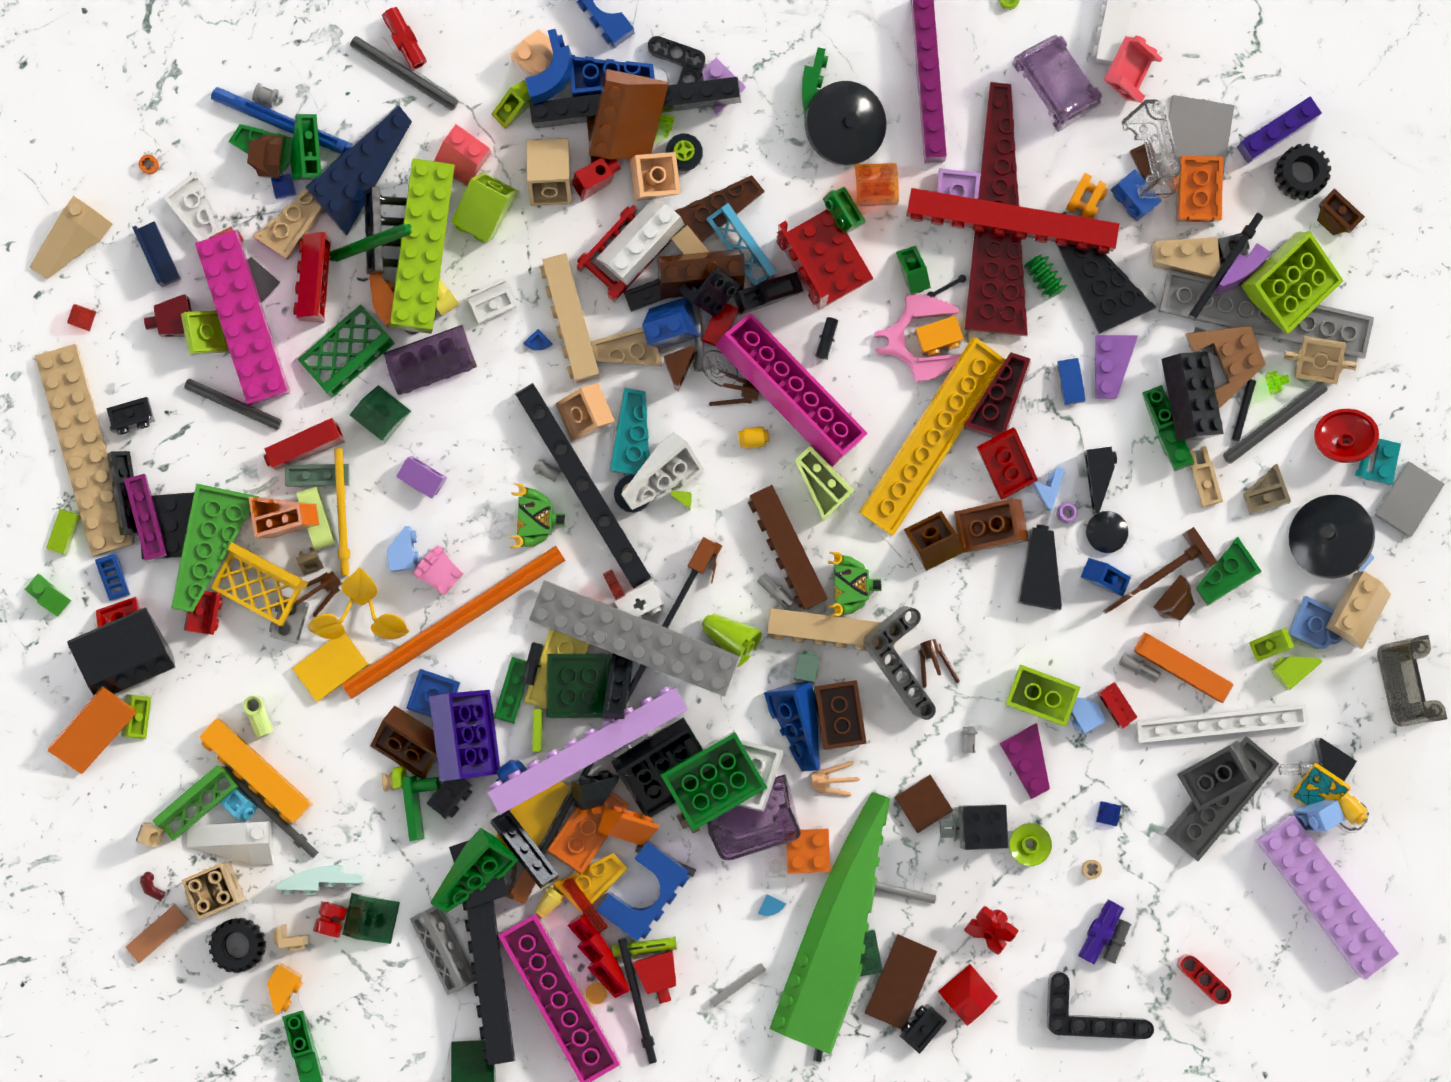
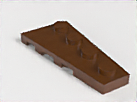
M751 175L720 191L709 194L707 197L679 208L675 212L681 216L685 224L684 226L688 225L703 243L715 233L706 220L707 217L727 203H729L737 215L764 194L765 191ZM723 213L712 219L717 227H723L727 222Z

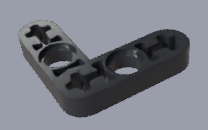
M661 36L650 38L648 41V51L651 55L683 66L677 84L684 83L683 78L687 74H692L695 77V82L700 80L706 62L702 51ZM660 42V46L663 48H666L667 44L670 45L667 50V55H664L665 50L661 48H658L657 51H654V46H652V44ZM674 48L682 50L683 54L680 58L676 59L671 56V51ZM686 51L689 52L688 55L691 58H695L696 55L700 56V61L702 62H697L694 65L693 60L687 58V62H684Z

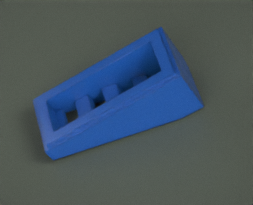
M114 553L96 559L97 569L109 601L130 595L118 554ZM114 563V565L104 568V564ZM113 570L117 571L116 574L107 576L106 574L107 572ZM117 578H119L120 580L119 582L109 584V581ZM122 586L123 590L112 593L111 589Z

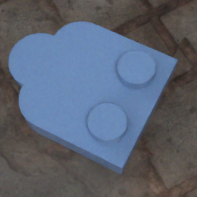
M1303 596L1289 628V636L1315 649H1325L1330 644H1337L1342 640V637L1325 628L1335 610L1308 596Z

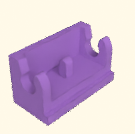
M414 456L407 457L396 476L431 499L438 494L448 478Z

